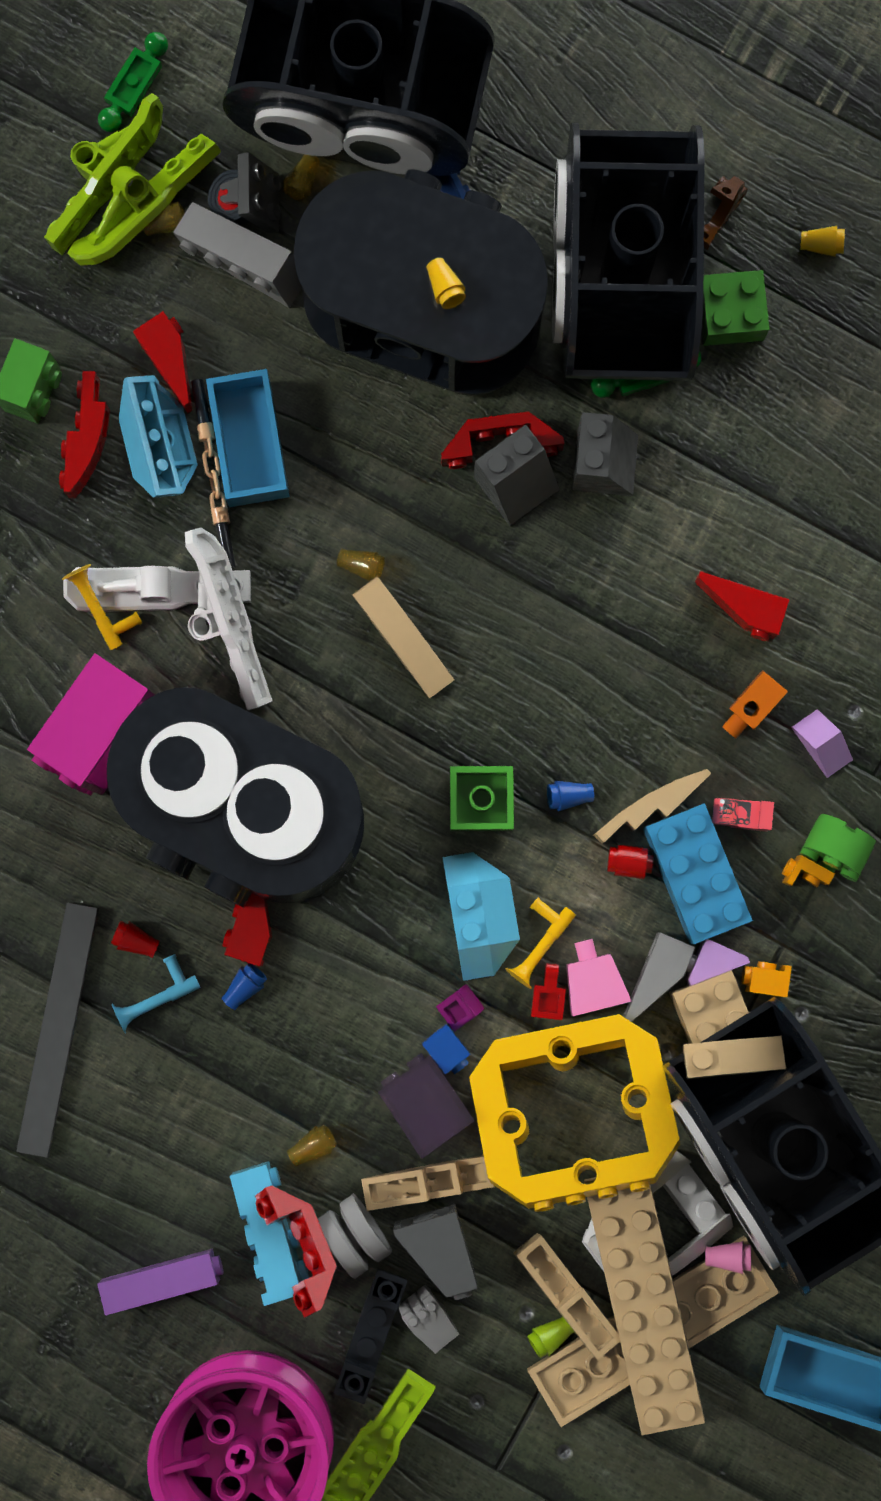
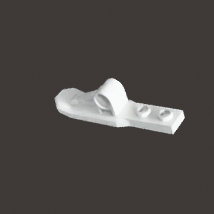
M203 528L185 532V547L196 561L200 573L198 608L195 609L194 615L188 621V631L194 639L199 641L221 635L230 657L231 669L235 672L240 687V696L245 702L247 710L267 704L272 701L253 644L251 625L227 553L217 538ZM206 620L208 621L210 628L207 627Z
M173 566L88 568L89 583L104 612L176 610L188 604H198L199 571H184ZM250 570L233 571L243 603H251ZM64 579V598L77 611L91 612L78 588L71 581Z

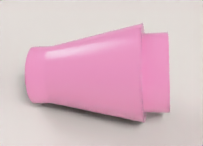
M743 1241L713 1247L706 1246L705 1265L743 1274V1271H751V1245L743 1244Z

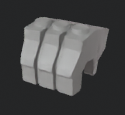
M423 1285L417 1290V1293H413L399 1305L402 1320L412 1333L435 1354L459 1335L444 1305L436 1299L431 1289L426 1285Z

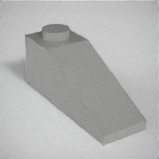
M656 933L631 994V1002H628L623 1017L632 1022L684 976L685 971L690 973L697 958V955L693 954L695 947L663 933Z

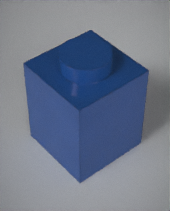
M447 1023L422 1042L424 1048L445 1074L452 1071L455 1075L469 1063L466 1058L470 1055V1052Z

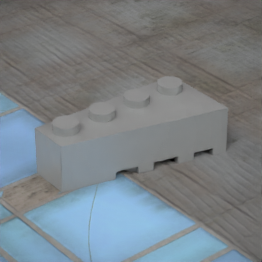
M191 203L173 232L180 241L179 247L192 256L196 254L201 256L213 267L225 270L237 279L249 284L288 308L291 307L302 289L292 251L196 203Z

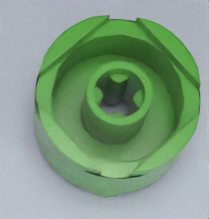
M826 814L819 815L800 854L812 861L817 862L818 860L819 865L833 873L835 870L841 871L840 875L853 882H857L874 849L876 840L859 828L854 830L846 826L847 822Z

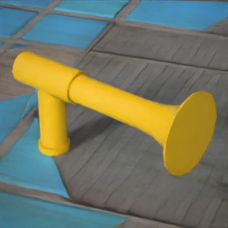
M88 564L67 574L62 580L67 579L78 588L96 620V625L109 649L113 650L122 645L118 635L138 624L141 625L142 621L138 613L134 612L129 617L112 625L89 583L87 573L91 564Z
M539 897L530 908L534 909L552 924L522 964L512 969L505 968L511 976L529 989H532L530 977L534 968L576 916L567 907L558 914L542 902Z

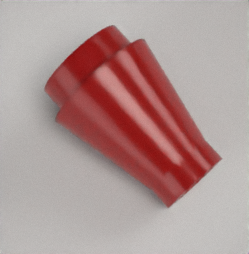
M120 921L110 944L117 946L116 950L147 955L153 958L160 940L153 938L130 921L128 923Z

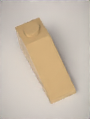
M782 1036L683 1045L687 1080L786 1069Z

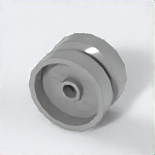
M353 1193L340 1202V1212L343 1219L331 1210L317 1219L330 1251L352 1278L356 1279L368 1270V1260L365 1253L372 1260L380 1262L392 1253V1249L371 1213L367 1211L362 1201Z

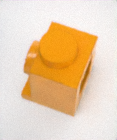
M758 961L757 967L744 966L742 984L746 985L745 991L788 998L792 966L780 965L779 971L776 970L777 964Z

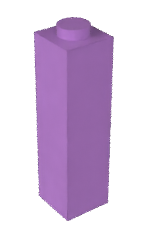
M212 1248L106 1277L97 1285L104 1313L109 1315L215 1286L221 1280L220 1275H223L224 1271L220 1256H214Z

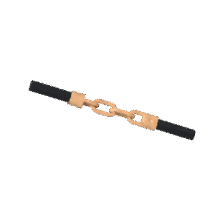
M195 379L191 381L198 420V439L204 443L205 449L202 454L204 471L207 477L210 478L212 489L209 500L213 525L216 526L219 543L227 553L231 568L234 569L236 566L228 526L230 523L225 495L220 491L218 476L221 473L219 457L213 450L212 445L215 433L213 424L210 422L203 379ZM214 456L216 470L213 469L209 472L207 457L211 458ZM221 497L222 507L215 508L214 499L217 500Z

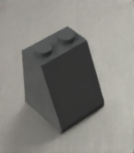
M582 412L577 430L572 491L633 496L638 434L614 415Z
M524 425L475 461L474 479L509 526L516 523L560 490L545 449L527 425Z
M456 1204L395 1221L393 1231L396 1239L446 1298L454 1296V1300H459L473 1295L472 1290L478 1288L477 1277Z

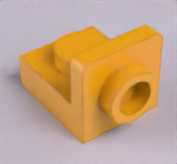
M798 855L795 860L790 858L782 871V874L785 876L782 883L792 886L798 874L802 872L804 874L801 878L816 887L820 883L829 885L835 873L803 855Z

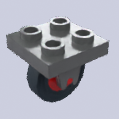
M249 152L238 154V170H228L221 173L209 189L208 204L210 211L238 225L251 222L267 233L279 232L281 209L278 191L281 188V181L278 172Z

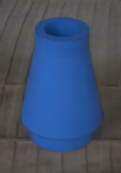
M555 781L554 784H548V806L550 809H557L559 812L587 802H593V785L591 783L582 784Z
M248 963L245 967L241 966L227 992L222 996V1000L231 1009L236 1010L242 1003L264 988V982L267 980V977L253 964Z

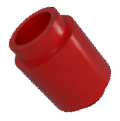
M626 845L610 847L607 872H614V876L644 879L646 873H652L653 855H648V848Z

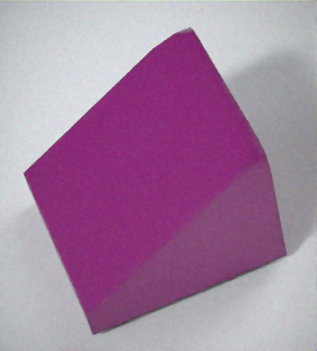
M467 984L436 1006L454 1032L484 1010V1006Z

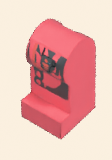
M715 798L712 823L730 826V828L770 831L772 830L774 802Z

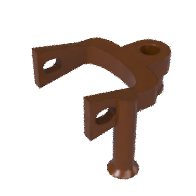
M722 176L716 186L712 187L710 193L722 201L710 222L704 225V248L707 250L715 235L722 229L730 214L739 206L748 189L744 187L745 182L736 176L730 180Z

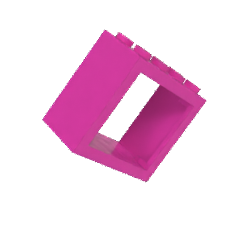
M94 653L27 748L29 752L34 754L32 761L46 771L57 774L59 776L58 779L72 789L87 793L90 796L94 792L103 795L108 788V754L118 729L136 707L155 694Z

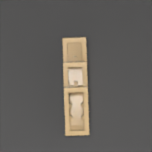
M375 577L353 594L360 607L405 668L417 681L427 697H433L454 681L430 645L378 577Z
M706 769L688 775L645 795L618 813L593 836L603 844L624 823L634 831L654 811L663 819L666 818L711 772Z
M484 1155L430 1164L361 1179L367 1211L426 1202L434 1198L495 1187L488 1179Z

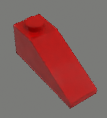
M164 311L135 329L133 333L188 414L193 409L185 348L180 336L184 331L174 317L168 319Z
M699 572L695 583L744 630L751 632V637L761 641H769V638L774 639L779 635L789 599L705 572Z

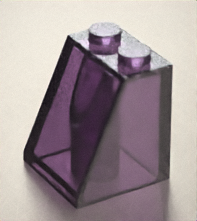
M420 1053L406 1063L409 1069L401 1075H398L395 1071L380 1082L383 1087L378 1093L421 1159H423L475 1120L470 1109L429 1054L424 1057Z

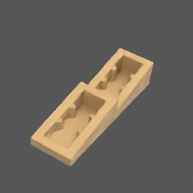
M536 1233L513 1252L518 1261L597 1360L620 1342L619 1334L586 1291L574 1279L542 1235Z

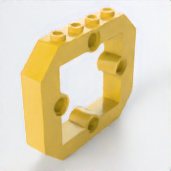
M620 1014L494 1040L469 1077L487 1176L491 1184L528 1209L534 1208L535 1212L551 1210L554 1208L553 1204L565 1201L567 1205L581 1204L586 1202L585 1197L598 1195L599 1199L612 1198L618 1195L617 1191L630 1188L632 1193L650 1189L649 1184L657 1182L680 1146V1138L674 1111L670 1104L672 1102L665 1071L662 1067L663 1062L657 1038ZM560 1046H566L571 1049L570 1054L565 1058L555 1057L554 1052ZM626 1046L633 1082L623 1089L621 1102L627 1116L634 1120H642L649 1152L600 1162L591 1158H583L570 1168L523 1177L517 1145L522 1144L527 1139L529 1125L520 1110L509 1108L503 1071L547 1062L556 1070L568 1071L577 1064L581 1055ZM636 1094L643 1095L647 1099L646 1104L640 1108L632 1107L629 1104L630 1098ZM510 1120L520 1122L519 1130L513 1134L504 1131L505 1124ZM585 1170H592L597 1174L595 1181L589 1185L579 1181L580 1174Z

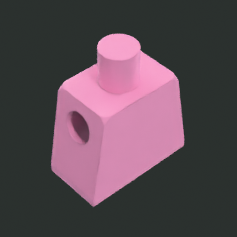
M593 939L574 943L579 961L566 964L571 1016L631 1002L611 954L597 956Z

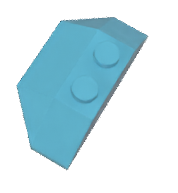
M154 375L126 377L123 381L119 423L132 476L153 498L181 495L184 493L188 482L198 466L184 409L171 393L159 384V380Z
M474 852L442 857L463 981L494 976L520 940L510 878Z

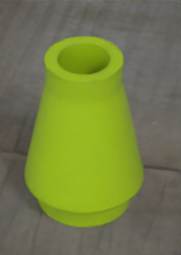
M561 1317L533 1328L532 1333L527 1338L541 1359L545 1355L550 1357L574 1333V1330Z

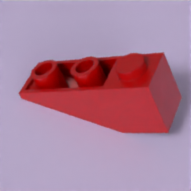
M252 893L245 908L235 904L232 917L236 918L233 930H227L222 947L226 948L224 955L261 967L264 963L263 958L268 943L272 940V930L269 927L270 917L267 900Z

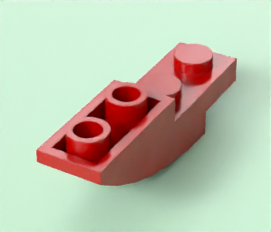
M82 371V381L78 380L77 398L81 399L80 411L77 410L75 413V427L79 431H67L66 440H62L61 456L62 459H65V470L60 471L59 485L60 489H64L63 492L69 498H76L87 484L101 457L107 437L110 408L106 402H99L100 379L95 371Z

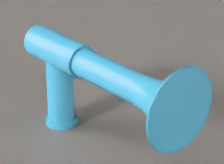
M176 954L163 959L175 985L129 1007H116L112 1004L125 1034L128 1024L136 1017L201 988L195 975L188 979L185 978L176 959Z

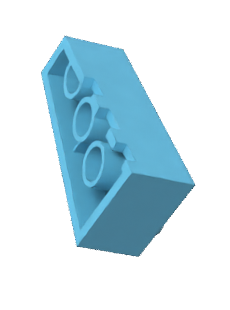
M269 1161L233 1172L230 1175L240 1217L242 1220L246 1219L248 1224L244 1226L247 1244L251 1251L255 1250L257 1256H254L256 1278L260 1282H265L267 1291L261 1294L264 1306L292 1298L294 1293L292 1287L309 1278L308 1269L303 1259H298L295 1249L300 1247L299 1240L293 1236L287 1219L267 1226L264 1218L258 1214L255 1195L268 1186L272 1185L276 1188L281 1186L277 1168H271Z

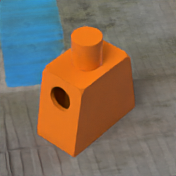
M761 671L730 706L729 709L734 714L722 727L737 739L748 725L755 729L788 691L765 671ZM750 701H754L757 709L752 715H747L744 712V707Z

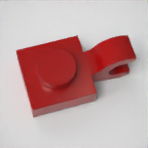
M546 963L544 985L534 984L531 1017L563 1020L566 988L557 987L558 964Z

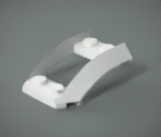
M678 1151L675 1152L657 1182L651 1184L653 1193L662 1186L665 1188L698 1233L697 1236L668 1258L672 1276L705 1252L706 1246L711 1247L733 1228L731 1215L723 1211L689 1165L691 1161ZM591 1218L582 1243L604 1271Z

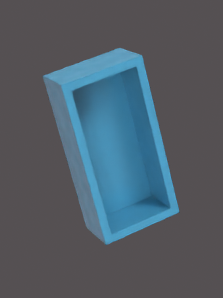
M262 369L206 379L225 499L229 507L290 497L268 370Z
M705 803L643 828L689 944L699 943L753 921Z
M777 1325L759 1385L763 1393L772 1398L881 1431V1357Z

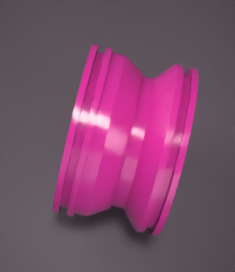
M241 1350L225 1353L208 1360L196 1368L178 1387L153 1432L147 1459L148 1482L153 1500L246 1501L252 1492L264 1501H321L327 1483L334 1447L333 1420L327 1401L320 1388L304 1370L279 1355L257 1350ZM247 1388L238 1404L225 1392L231 1389ZM279 1400L288 1407L295 1417L277 1418ZM196 1413L204 1434L184 1441L188 1422L192 1415ZM217 1419L226 1420L230 1425V1430L219 1432L214 1426V1421ZM271 1438H277L282 1441L284 1448L280 1451H272L268 1447L267 1441ZM305 1452L303 1468L299 1477L295 1480L285 1462ZM191 1476L212 1478L210 1498L197 1487ZM233 1476L239 1480L241 1486L237 1489H230L225 1485L224 1479Z

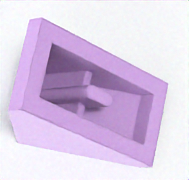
M818 709L791 727L826 778L853 761L842 732Z
M706 939L701 941L696 952L695 964L691 972L687 973L685 980L687 985H694L748 964L750 961L747 956Z

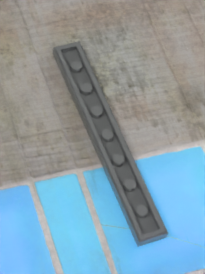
M73 903L66 904L16 1152L46 1158L50 1155L99 908Z

